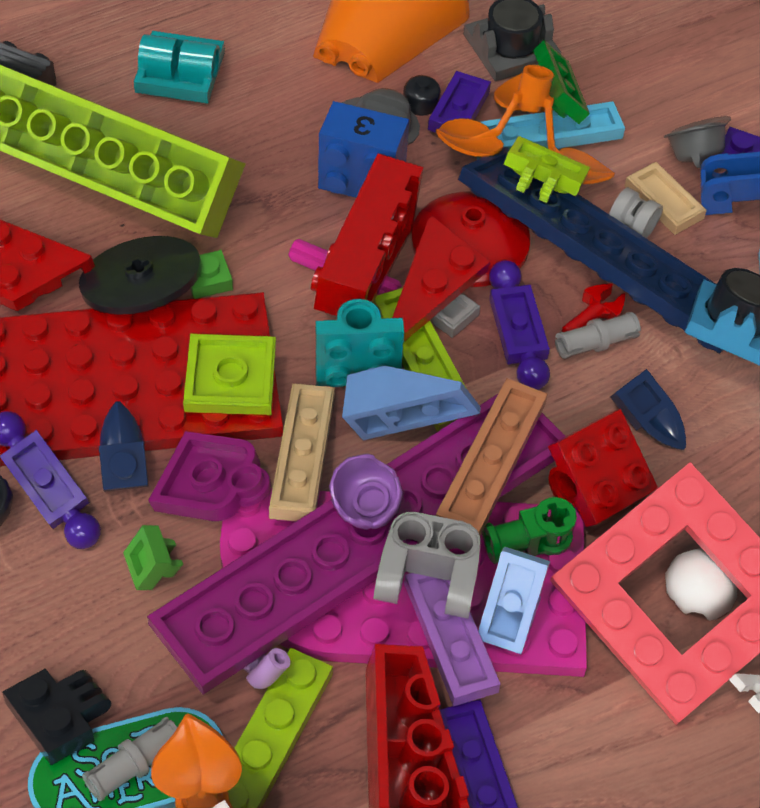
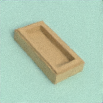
M657 162L626 177L625 187L638 192L640 198L645 201L653 200L663 205V211L659 220L674 235L704 219L706 209Z

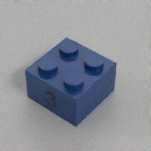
M333 101L319 132L318 188L356 198L378 153L406 162L409 119Z

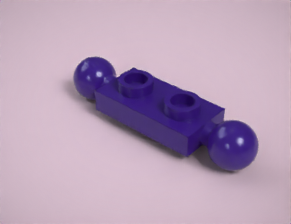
M502 260L494 264L489 273V280L494 288L490 290L489 301L507 364L520 363L516 371L518 382L539 390L548 383L550 378L549 366L544 361L548 359L550 348L531 285L519 286L522 279L520 268L512 261Z
M11 411L1 412L0 445L10 447V449L0 455L2 461L52 529L65 522L64 535L71 546L77 549H88L95 545L101 534L100 524L94 516L80 513L79 511L90 503L87 497L37 430L25 438L26 427L21 416Z

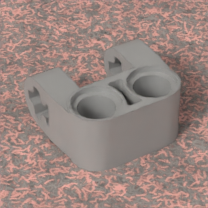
M406 512L397 516L391 525L383 548L373 599L397 604L405 572L450 580L444 614L468 619L479 563L480 535L477 529L463 521L419 512ZM413 539L419 542V544L408 545L402 541ZM449 549H460L465 554H454Z

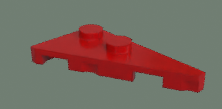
M433 216L427 220L392 317L403 318V343L489 270L490 261Z

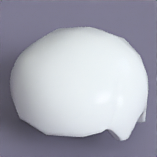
M702 548L677 555L665 573L666 592L684 614L696 612L703 614L709 621L716 620L731 611L737 599L736 585Z

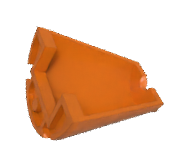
M330 0L313 57L333 66H336L340 61L346 62L355 75L379 83L465 23L469 18L468 0Z

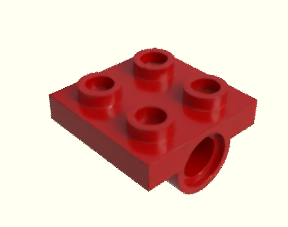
M621 409L600 417L548 446L557 465L549 472L550 489L555 497L565 499L574 508L577 507L586 527L599 524L658 489Z

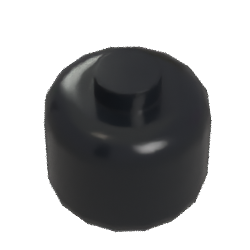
M417 75L411 77L405 83L403 95L411 106V112L415 115L424 116L432 114L440 100L441 90L438 82L432 77Z

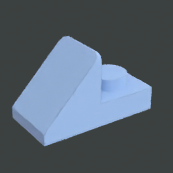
M508 547L503 548L478 630L483 642L522 654L541 599L540 594L550 561Z

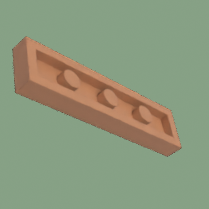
M506 378L436 516L471 524L481 535L546 405L547 393Z

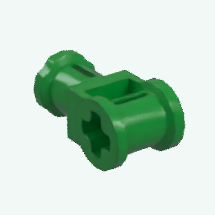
M551 497L541 501L536 507L519 511V518L517 520L495 526L490 522L486 523L482 535L490 561L493 564H497L504 547L520 552L525 551L526 554L532 556L541 554L560 555L566 552L571 546L573 538L572 529L575 527L577 519L575 508L565 499ZM551 509L550 517H548V510Z

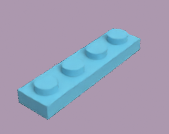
M614 102L587 105L590 114L580 124L568 115L562 118L553 110L556 148L560 149L623 139L625 126ZM545 112L510 117L502 133L497 137L504 143L503 148L506 147L510 150L518 136L548 148ZM501 119L481 121V123L491 130L498 125Z

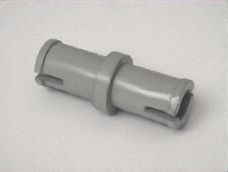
M627 312L624 315L604 321L599 318L592 319L587 322L586 326L557 333L555 336L557 338L555 339L556 349L563 359L590 350H595L596 352L605 351L609 348L610 344L639 337L640 333L638 331H641L640 322L633 312Z
M164 717L161 722L135 740H124L118 745L119 751L90 771L83 773V780L95 798L97 797L98 801H102L107 795L134 776L142 778L149 773V766L152 764L157 752L177 729L172 720L169 721L168 717Z

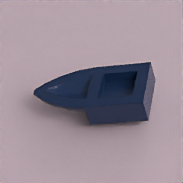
M647 369L610 396L636 431L642 427L651 437L664 445L679 450L686 448L685 428L680 413Z
M117 401L109 410L100 434L99 454L104 492L149 487L145 446L141 430L130 411L120 401Z

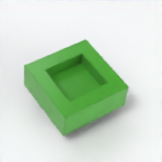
M222 250L201 254L202 270L198 280L190 288L193 299L233 290V280Z

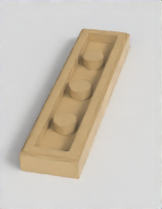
M292 383L269 505V519L298 521L317 509L335 387Z

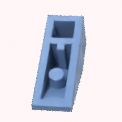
M390 366L370 368L347 375L342 418L362 440L480 414V405L462 382Z

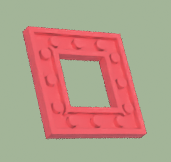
M691 462L574 557L550 579V582L675 725L680 723L760 653V537ZM685 529L746 596L747 600L681 655L619 584Z

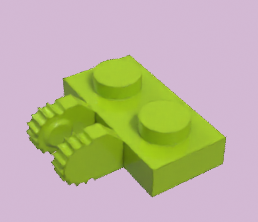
M518 136L503 164L512 168L515 173L521 176L516 190L522 193L529 188L533 178L544 182L539 192V200L545 203L548 202L553 191L577 196L590 169L589 166L521 136Z

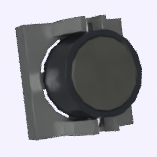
M496 0L489 8L488 18L464 25L463 35L494 81L521 74L527 65H538L535 53L528 57L526 55L534 52L533 50L543 40L562 54L552 40L554 33L552 15H545L544 4L538 6L531 0Z

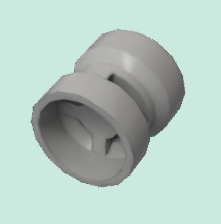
M626 187L616 198L609 214L643 237L648 238L661 217L663 205L653 200L645 201L640 198L638 192Z

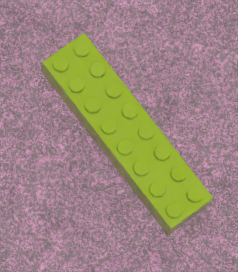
M0 64V151L198 234L214 238L218 237L246 163Z

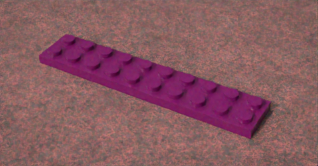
M498 394L480 405V414L455 420L386 464L395 470L404 494L399 513L387 525L377 529L369 528L368 530L357 528L344 521L337 513L331 499L147 616L150 628L202 695L376 580L383 548L394 519L406 512H419L436 516ZM541 413L500 497L554 462L548 446L562 439L565 435L543 413ZM413 539L402 541L408 545L419 544V542Z

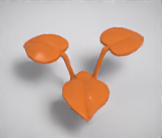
M540 65L525 66L523 73L507 80L495 90L493 96L495 102L507 109L495 128L490 130L481 122L460 118L445 122L435 132L445 144L460 153L475 157H488L502 151L504 143L497 137L502 133L514 110H521L522 112L532 114L545 112L548 149L589 166L590 169L583 184L603 182L615 175V172L585 152L569 147L562 148L560 151L556 148L552 114L554 98L550 97L549 94L554 73Z
M187 713L174 734L154 757L151 765L152 781L156 788L165 795L176 798V808H212L223 800L226 801L230 808H233L229 801L228 790L232 789L241 777L242 765L240 757L234 747L218 731Z

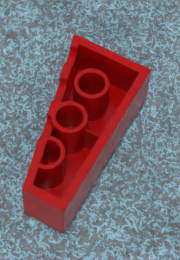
M377 154L335 243H332L329 247L323 267L318 266L313 275L311 290L316 292L315 310L337 316L339 308L349 300L365 299L373 303L385 278L388 276L412 232L424 167Z
M375 644L366 667L369 808H470L467 800L469 792L464 776H460L452 752L454 744L449 729H445L439 710L441 703L423 646Z

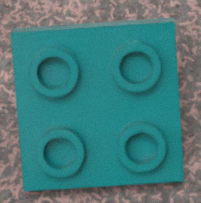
M152 31L151 35L144 34L138 51V71L134 79L135 93L209 103L225 54L224 41Z
M353 299L345 302L339 308L337 320L316 321V386L343 387L346 386L347 375L370 368L390 366L401 369L404 341L403 318L381 319L380 310L374 303L365 299Z

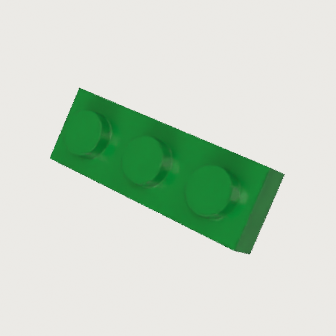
M543 40L533 51L538 65L546 67L554 73L549 92L550 97L554 98L552 108L562 118L568 115L580 124L590 113L571 65L566 58Z

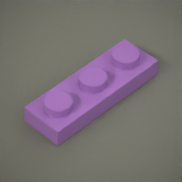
M414 573L406 574L404 585L453 707L499 693L500 681L471 612H469L468 619L444 614L451 581Z

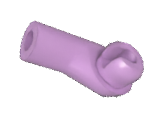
M273 648L266 656L264 654L243 668L248 673L246 676L247 681L255 689H265L271 686L290 666V658L284 650Z

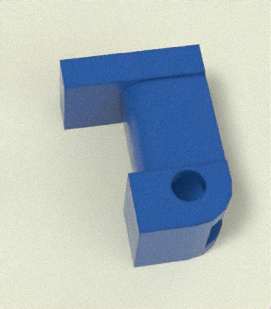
M760 152L730 155L728 153L717 154L708 157L702 162L700 168L701 204L706 209L705 215L733 213L732 202L760 200ZM718 168L726 169L723 173L714 172Z

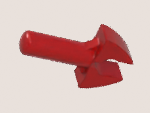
M612 283L594 285L584 289L582 301L589 306L565 324L561 331L566 332L586 326L587 322L592 319H610L621 316L625 302V293L617 297L614 302H604L601 304V301L611 295Z

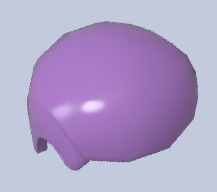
M371 454L346 458L334 469L329 485L332 504L337 513L344 521L357 528L366 530L369 528L377 529L387 525L399 513L404 495L395 470Z

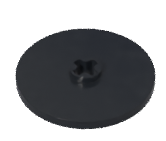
M150 236L133 239L118 244L94 258L95 267L86 274L82 272L79 279V289L86 304L103 313L135 314L149 311L174 301L185 294L196 283L202 270L200 255L191 243L176 237Z

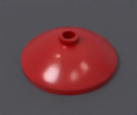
M472 191L451 193L431 201L418 213L413 223L411 242L414 254L417 251L427 220L433 216L490 261L488 272L470 287L491 285L489 273L497 262L509 260L521 268L529 254L530 231L528 226L517 219L508 217L501 211V208L486 198L475 195Z

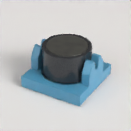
M732 268L725 270L717 285L703 279L698 289L685 333L760 366V275L747 269Z

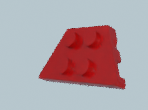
M0 220V305L19 311L35 302L39 296L49 294L62 287V278L80 268L86 274L95 267L92 256Z

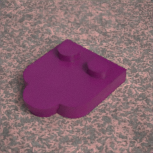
M185 431L148 501L155 512L209 521H222L232 517L241 506H252L261 502L270 492L271 479L268 473L260 468L259 456L249 441Z

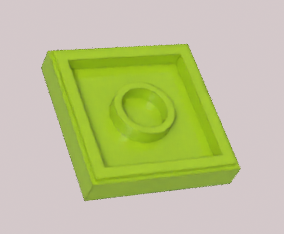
M190 334L183 401L184 412L272 415L276 337Z

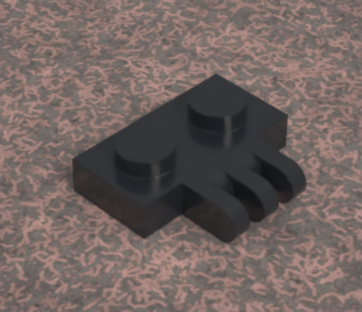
M45 668L2 691L6 705L50 765L94 742L92 728L88 722L106 713L112 705L110 699L106 694L102 693V689L96 682H93V678L86 670H80L56 683Z

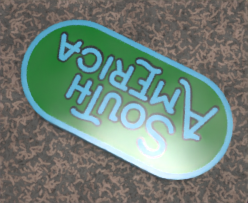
M184 707L163 709L92 728L94 742L53 765L48 763L41 752L31 766L28 777V792L33 808H176V798L165 795L154 785L151 778V765L149 766V773L142 778L134 776L107 795L102 801H98L97 797L95 798L89 791L82 774L90 771L119 751L118 745L124 740H135L161 722L164 717H168L169 721L172 720L178 728L183 717L188 713L205 722L221 735L222 733L216 723L207 715Z

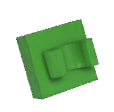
M142 525L123 552L136 590H153L162 576L167 578L173 577L183 566L182 560H171L169 554L176 546V543L172 539L163 538L159 525Z

